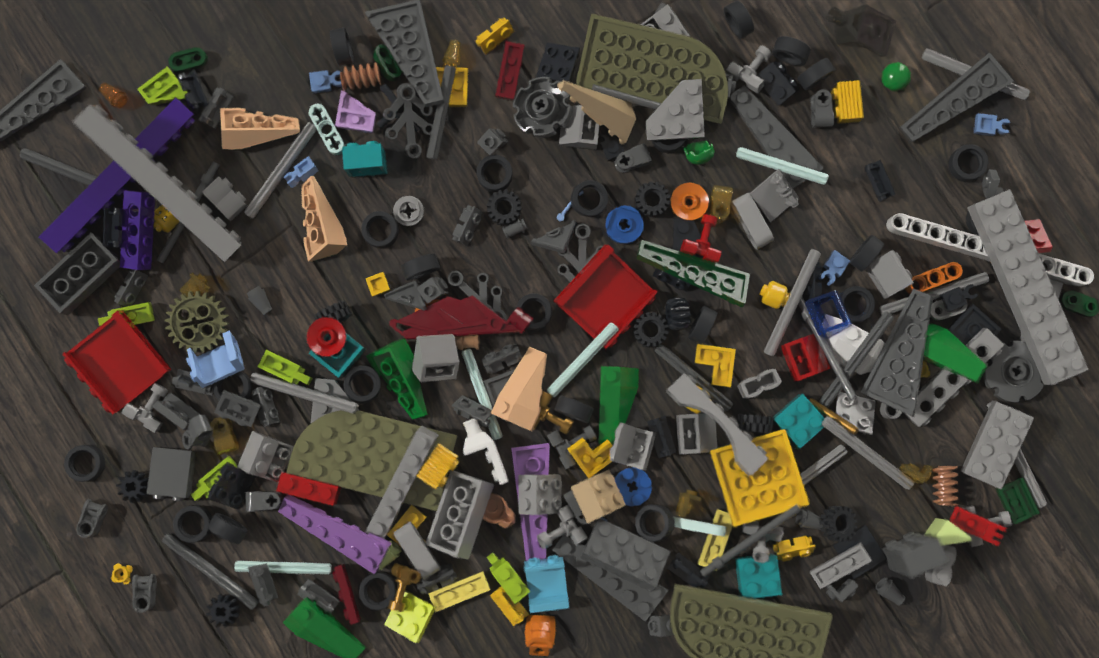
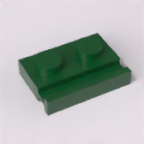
M1020 477L1003 485L1002 489H995L1005 511L1009 512L1012 525L1040 514L1023 478Z

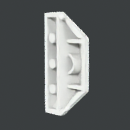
M825 314L819 325L838 363L843 366L847 364L869 334L845 320ZM881 339L876 342L856 369V373L861 375L872 371L885 345Z

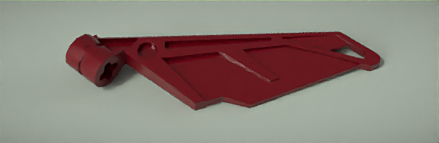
M472 295L462 300L446 297L427 306L425 311L420 309L399 320L392 319L389 321V325L407 340L417 339V336L453 334L454 337L515 332L522 334L534 319L517 307L508 320L505 321ZM397 323L407 325L412 328L401 331L399 328H397Z

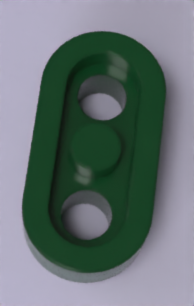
M378 45L373 51L375 62L387 80H397L402 70L386 45Z
M194 47L173 53L169 57L168 63L175 72L181 73L203 67L207 63L208 58L201 48ZM201 56L199 61H195L196 57ZM179 61H183L181 66H177Z
M1073 290L1064 292L1060 296V305L1068 311L1084 317H1091L1099 312V303L1092 297ZM1070 297L1074 298V303L1070 302ZM1088 304L1092 305V310L1088 309Z

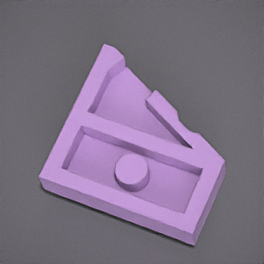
M341 90L335 123L336 128L374 133L376 113Z

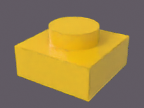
M384 272L365 278L372 297L390 291Z

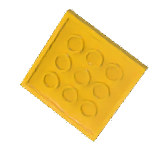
M785 429L752 438L751 442L756 447L759 445L766 451L767 454L765 456L768 459L749 477L735 463L731 445L710 451L733 527L786 512L796 504L799 507L809 505Z

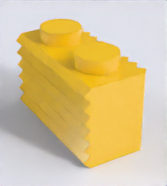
M860 81L837 82L834 88H832V99L835 100L836 107L833 109L834 118H837V123L860 122L864 118Z
M438 443L416 477L434 489H437L438 486L442 488L448 480L446 477L448 471H454L459 463L456 460L458 455Z

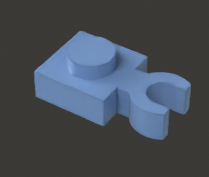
M328 70L309 73L312 93L332 91L331 85L342 87L341 81H336V78L340 76V71H336L332 75H329Z
M978 113L975 118L974 134L993 136L995 131H997V133L1005 135L1009 133V130H1004L1002 124L1007 125L1010 123V120L1002 119L997 121L996 115Z
M308 156L294 166L295 171L287 173L284 178L288 181L287 184L293 188L300 180L304 182L310 176H313L318 172V169L313 160Z
M834 250L823 265L827 270L820 274L819 280L827 276L829 278L827 285L830 286L834 283L835 276L840 277L850 260Z

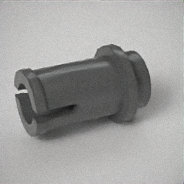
M517 219V222L502 229L506 238L509 239L522 231L525 233V230L528 228L523 219Z

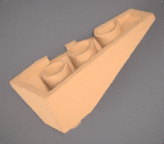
M220 108L222 149H243L300 133L298 118L281 115L269 117L264 116L263 112L259 111L256 114L247 113L246 109Z
M310 176L301 185L302 208L306 209L303 227L307 229V237L304 238V246L308 261H314L338 254L347 246V240L343 227L314 176Z
M529 347L499 394L491 414L527 430H533L540 414L541 407H539L540 396H542L543 392L541 387L542 379L545 375L546 353Z

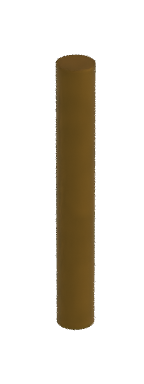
M813 398L809 399L820 413L826 417H831L855 435L858 432V427Z

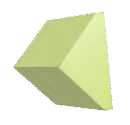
M935 518L925 532L926 536L938 538L941 545L971 541V537L948 520Z

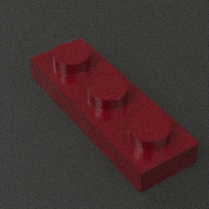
M506 41L495 95L496 98L514 101L525 47L524 44Z
M341 564L334 567L333 577L340 586V590H338L341 602L344 601L345 618L347 621H350V624H355L361 618L346 566Z

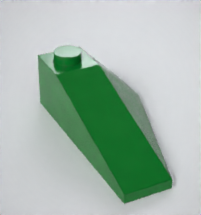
M933 323L929 324L923 361L978 383L987 365L948 329Z
M405 338L394 341L366 355L372 369L377 372L379 377L386 381L388 384L386 386L389 391L393 390L399 397L398 402L412 419L427 415L420 381L412 371L414 355Z
M600 367L598 444H602L608 439L614 445L617 427H619L620 423H626L638 390L639 368Z

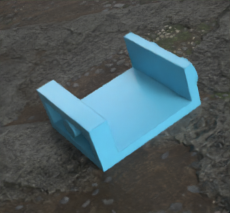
M553 555L547 559L531 558L528 561H524L527 587L531 591L528 594L530 613L569 608L563 557Z

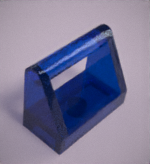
M837 290L804 302L820 337L828 339L852 326V322ZM833 299L843 323L830 327L820 305Z

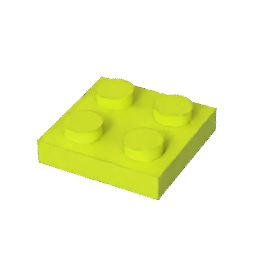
M405 590L402 603H405L404 612L391 610L384 625L411 641L419 643L436 607Z

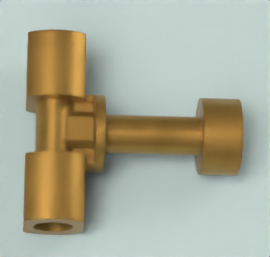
M543 391L542 396H540V414L533 430L536 429L540 420L544 422L547 419L560 426V431L567 435L574 421L569 418L563 420L550 413L551 408L548 405L553 396Z
M394 563L391 573L398 577L396 582H399L395 600H390L388 608L404 612L405 603H402L406 585H411V583L417 584L420 579V572L410 569L405 565Z

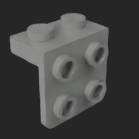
M620 423L615 431L614 445L610 449V460L646 471L656 433Z
M559 474L519 475V514L542 515L558 513L557 511L562 506L561 476Z

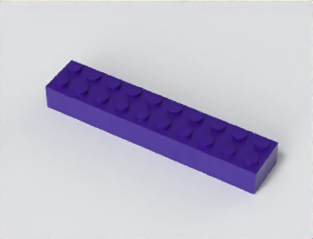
M175 98L135 138L138 141L136 145L140 149L145 148L153 155L152 160L157 155L162 156L169 149L167 145L171 141L176 142L182 136L180 132L184 127L188 129L193 125L195 115ZM113 161L39 238L56 253L69 251L75 244L73 240L81 238L88 231L86 227L89 224H95L102 217L100 213L104 208H111L115 204L113 200L116 196H123L124 190H128L127 185L130 182L135 183L136 180L116 161Z

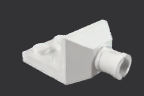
M476 418L464 422L463 425L468 437L465 438L464 455L487 448L488 451L485 454L488 462H492L495 470H492L495 482L499 481L500 484L508 482L509 480L495 441L486 432H482Z

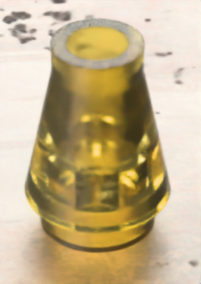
M450 40L447 51L442 59L444 67L448 65L458 68L461 65V43L459 41Z

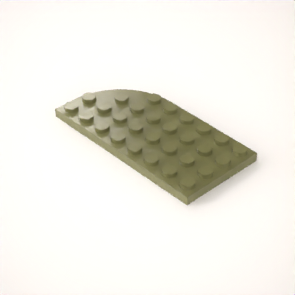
M591 13L575 85L592 90V86L595 84L663 103L682 80L702 79L704 120L722 123L728 99V83L720 60L707 45L683 34Z
M340 410L326 414L312 422L301 433L294 445L286 473L383 497L416 431L421 426L363 411H357L352 414ZM427 428L439 434L425 462L438 443L450 451H454L457 435ZM416 477L403 503L437 511L444 486L442 488L438 486L437 489H434Z
M677 584L674 586L670 606V621L673 634L681 648L692 658H822L832 620L831 613Z

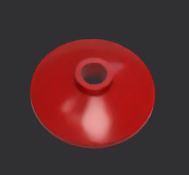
M319 318L310 325L307 331V343L310 349L320 356L337 354L346 342V331L343 325L334 318ZM326 334L331 335V339L329 341H326L324 339Z

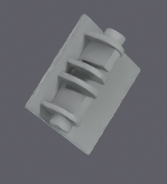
M779 169L750 193L770 222L789 206L794 208L799 204L798 195Z
M839 392L835 413L858 427V432L872 435L876 401L859 396L849 400L846 393Z

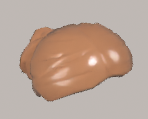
M491 494L483 520L492 524H498L503 528L512 526L516 522L515 513L511 508H508L504 498L498 494Z

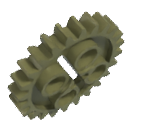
M192 291L188 292V297L186 294H181V299H174L176 305H169L172 311H166L170 318L165 319V321L169 322L170 325L165 327V329H171L172 331L168 337L174 336L173 343L179 341V348L186 346V352L189 348H193L194 353H197L199 348L202 353L206 351V347L212 350V343L218 346L220 343L217 339L223 340L224 338L221 333L228 331L224 326L228 325L229 322L224 321V318L229 315L222 313L226 309V307H219L222 301L214 302L215 295L208 298V292H205L202 296L200 291H196L195 296ZM201 306L208 308L206 316L201 313ZM183 309L189 312L188 319L182 317ZM214 318L213 321H206L200 324L183 327L180 325L181 323L191 322L196 319ZM206 324L212 327V334L205 332ZM187 328L193 330L194 335L192 338L186 335Z

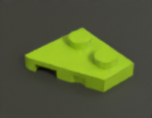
M168 66L137 89L150 106L172 102L175 98L178 100L186 99L185 94L188 93L182 90L178 79Z

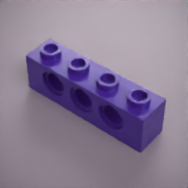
M124 190L123 244H121L120 267L134 270L151 269L155 197L149 192Z

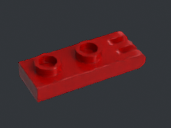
M955 506L949 522L959 529L997 546L1000 545V542L993 539L994 536L1000 539L1004 536L996 532L997 529L1003 532L1007 530L1006 527L958 506Z

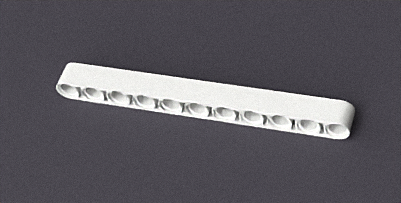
M901 213L895 214L887 221V229L894 234L990 261L980 236ZM894 219L900 221V228L894 225ZM913 224L919 227V233L913 231ZM931 230L937 232V238L931 236ZM950 235H952V236L955 237V239H956L955 244H953V243L950 242V240H949V236H950ZM968 241L973 242V249L968 247ZM1039 254L1042 263L1047 264L1046 273L1052 280L1080 287L1090 284L1094 279L1093 271L1087 267ZM1061 267L1064 268L1066 271L1065 276H1063L1060 272ZM1080 273L1083 274V276H1084V281H1081V280H1080V278H1079V274H1080Z

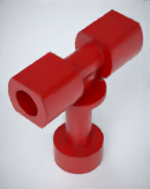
M704 214L701 220L704 227L700 240L695 242L687 239L683 240L680 252L692 256L698 254L703 256L705 260L714 263L719 262L721 251L711 248V244L707 242L711 227H716L718 218Z

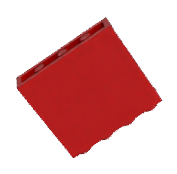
M604 245L553 300L593 339L609 323H614L619 330L603 346L605 349L611 348L617 342V337L620 333L623 334L630 328L629 323L641 316L643 313L642 309L646 305H650L656 299L655 295L658 293L613 252L614 249L610 245Z
M117 310L111 315L112 317L71 350L62 354L65 357V363L70 368L76 370L79 380L83 383L86 382L90 387V393L95 398H99L103 403L102 407L104 410L112 415L118 413L127 403L133 401L172 370L123 310Z

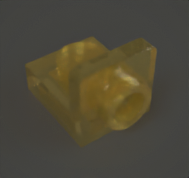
M192 272L190 274L191 278L179 291L182 294H186L187 297L190 291L194 293V296L196 291H200L202 296L211 287L206 284L208 280L199 273L197 275Z
M909 463L901 464L899 470L914 482L923 484L931 477L932 473L930 471L933 467L924 465L921 471L918 472L920 469Z
M686 490V493L681 492L675 515L685 517L686 514H689L691 509L689 499L698 501L702 499V497L697 496L698 492Z

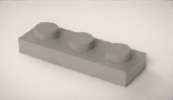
M859 543L810 570V573L819 588L822 589L871 562L872 559L862 543Z

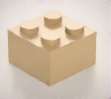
M610 470L571 487L587 523L625 506L623 496Z

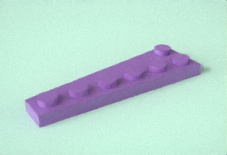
M549 443L511 448L518 503L519 475H549ZM520 514L526 561L531 558L546 559V549L540 546L537 535L542 532L547 533V514Z
M289 494L284 497L278 511L373 574L379 570L391 545V542L372 533L366 534L360 531L359 527L355 525L349 526L338 517L332 518L325 511L315 508Z

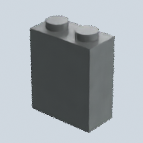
M153 447L147 494L153 495L155 499H165V496H171L172 500L184 501V498L191 497L196 451Z

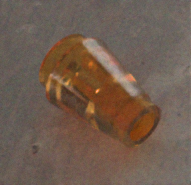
M103 83L99 87V92H101L112 107L122 108L127 103L128 97L125 92L107 83Z

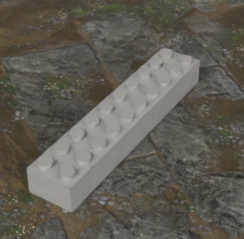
M89 105L73 123L225 262L241 246V237L233 230L229 232L225 228L227 224L219 217L215 219L210 214L212 210L204 203L200 205L196 201L198 197L190 190L186 192L181 187L183 183L175 176L171 178L166 173L168 169L160 162L156 164L151 159L153 155L145 148L140 149L136 145L138 141L130 134L125 135L121 131L123 127L113 119L110 121L106 117L108 113L98 105Z
M1011 190L967 207L1026 345L1038 368L1043 384L1053 385L1089 370Z

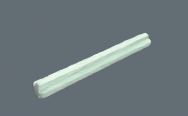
M742 147L737 150V158L775 170L779 169L782 172L823 185L828 181V174Z
M612 322L609 323L550 385L547 392L551 396L556 397L619 330L618 327Z
M466 349L462 351V356L479 403L492 410L493 408L471 349ZM493 414L488 418L490 420L488 427L493 440L502 438L503 435L496 416Z
M235 562L236 572H249L248 567L266 563L270 573L330 574L332 571L330 563Z

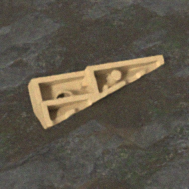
M566 81L557 84L559 91L567 92L571 96L570 100L573 103L576 101L582 106L581 110L600 126L605 125L609 129L608 133L611 136H618L619 143L623 145L627 142L636 120L632 103Z

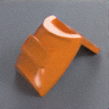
M527 616L525 642L526 647H529V655H549V648H553L555 640V616ZM537 648H542L541 650H544V651H535V650H537Z

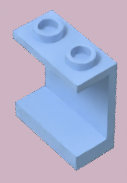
M230 331L223 333L224 345L202 355L196 356L191 348L187 349L189 357L186 359L189 367L192 369L190 376L193 382H197L202 388L245 369L238 342Z

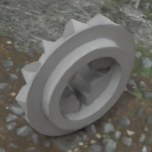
M413 196L401 197L394 205V217L402 225H415L423 217V205ZM407 204L412 210H417L411 213L410 219L406 213H401L407 209Z

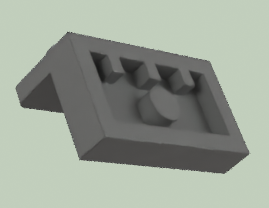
M224 390L214 413L218 414L221 418L234 420L241 426L251 427L261 404Z
M171 392L168 393L163 401L157 400L152 406L182 430L187 429L193 417L200 415V413Z

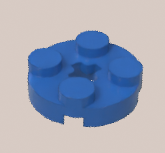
M620 206L613 209L608 214L605 223L607 235L619 244L633 243L640 237L644 227L640 213L631 206ZM624 220L628 221L627 224L630 227L622 230L619 223H623Z
M635 467L625 468L615 477V483L623 496L625 505L638 506L649 498L652 491L651 479L643 470ZM635 481L638 487L637 490L629 492L627 484Z

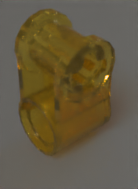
M713 185L710 215L718 219L717 223L724 222L730 213L733 187ZM718 210H721L722 216H719Z
M221 417L214 419L210 426L214 432L213 439L217 454L222 455L238 450V441L230 419ZM224 423L225 427L218 428V424Z

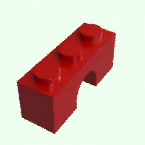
M281 472L276 491L334 506L337 505L341 487Z

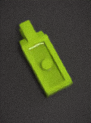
M151 302L112 309L108 311L107 317L98 318L99 326H101L117 310H123L134 324L155 321Z
M269 350L265 351L258 365L259 368L292 384L298 385L299 381L310 385L313 379L303 374L305 369L302 366Z
M231 456L225 458L196 484L198 489L191 494L195 501H198L204 495L208 498V491L213 484H216L214 480H219L217 475H222L220 471L223 468V464L226 465L229 462L234 467L238 466Z
M493 552L487 556V559L493 565L489 569L514 604H517L531 592L508 561L504 558L499 560Z

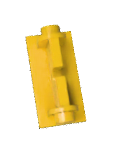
M500 18L490 27L493 32L490 33L486 30L477 36L475 42L479 47L481 46L485 55L514 32L509 20Z
M807 536L793 538L794 546H791L789 539L776 542V544H773V550L777 552V560L788 561L792 557L799 555L800 557L810 556L815 548V545H811L813 544L812 538Z
M502 586L490 595L513 626L522 622L529 615L520 602L514 604Z

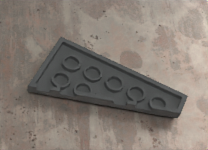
M420 0L365 12L400 69L415 88L425 107L444 103Z
M916 289L912 290L861 390V393L912 417H915L933 300L931 295Z

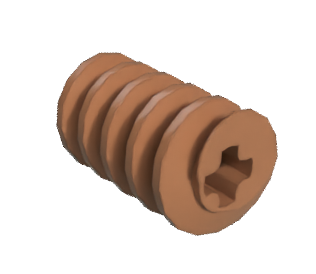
M376 62L373 68L367 63L366 69H363L362 65L359 64L358 70L352 65L351 71H348L346 66H344L343 72L340 71L343 91L347 90L348 85L351 90H354L355 84L358 89H361L363 84L366 88H369L370 82L373 87L377 86V82L381 85L380 71Z
M938 466L932 469L933 472L938 473L937 476L932 477L933 480L938 481V483L933 485L934 488L938 489V491L933 492V495L939 498L933 500V503L949 506L958 505L953 503V501L958 500V497L953 495V493L958 492V489L952 487L958 484V481L952 479L958 476V473L952 471L958 468V466Z

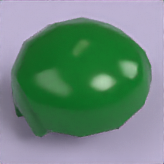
M891 63L882 71L881 81L891 91L905 90L910 84L911 72L902 63Z
M708 141L691 143L684 148L687 160L695 165L706 164L713 158L715 152L713 144L710 146Z

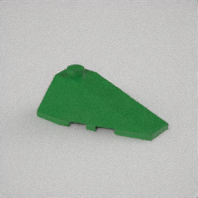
M308 597L283 621V624L296 636L342 658H357L366 648L336 618L328 612L324 613L325 610L316 604V600L312 601Z

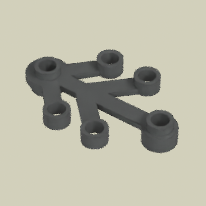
M403 83L397 89L398 98L390 108L384 110L383 116L387 120H393L402 104L404 105V112L392 127L386 129L385 135L389 139L397 138L398 132L406 123L408 144L405 147V153L408 157L417 158L421 155L422 149L416 143L414 122L427 135H431L433 125L427 123L412 110V103L420 108L421 114L425 116L431 115L433 109L429 106V112L424 113L425 105L416 96L415 88L411 84ZM405 89L409 92L406 97L403 95ZM388 111L392 112V116L390 118L387 117ZM428 125L431 127L430 132H426V126ZM390 130H394L395 134L393 137L389 136ZM411 147L415 148L414 153H410L409 149Z
M580 224L575 229V235L579 239L578 260L572 255L568 247L566 254L558 252L559 256L564 257L578 273L594 257L598 250L603 247L598 246L596 252L586 260V239L590 236V228L586 224ZM582 229L586 231L584 236L579 234V231ZM566 264L558 266V274L571 282L575 276L569 271ZM561 267H566L567 271L565 273H561L559 269Z
M452 271L448 275V281L452 286L459 287L469 297L475 296L507 321L505 312L501 310V295L503 293L501 287L494 286L491 289L493 309L487 304V283L489 277L486 273H480L477 276L479 295L463 281V275L459 271ZM482 275L487 278L485 282L479 280ZM455 276L460 278L457 283L453 282V277ZM496 288L500 289V294L494 295L493 290Z

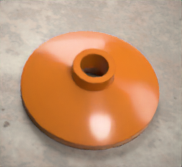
M695 183L679 185L671 196L672 210L683 220L691 221L704 215L709 205L706 191ZM686 200H691L692 205L687 206L685 203Z

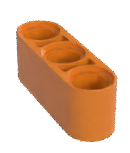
M951 262L914 276L912 281H917L919 283L918 291L924 292L958 279L962 275L963 270L960 264ZM949 267L954 270V276L949 275ZM931 274H934L937 277L936 283H933L930 280ZM912 284L905 288L909 294L914 289Z

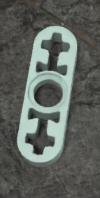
M321 104L312 105L309 108V116L327 149L334 155L341 154L342 147L345 144L326 109ZM316 109L322 111L320 114L324 119L323 121H320L317 115H315ZM324 125L332 126V131L329 134L322 133ZM332 137L334 138L337 144L340 143L338 145L339 149L337 150L335 148L331 149V147H333V143L330 140V138Z
M673 516L675 521L674 527L725 537L726 526Z

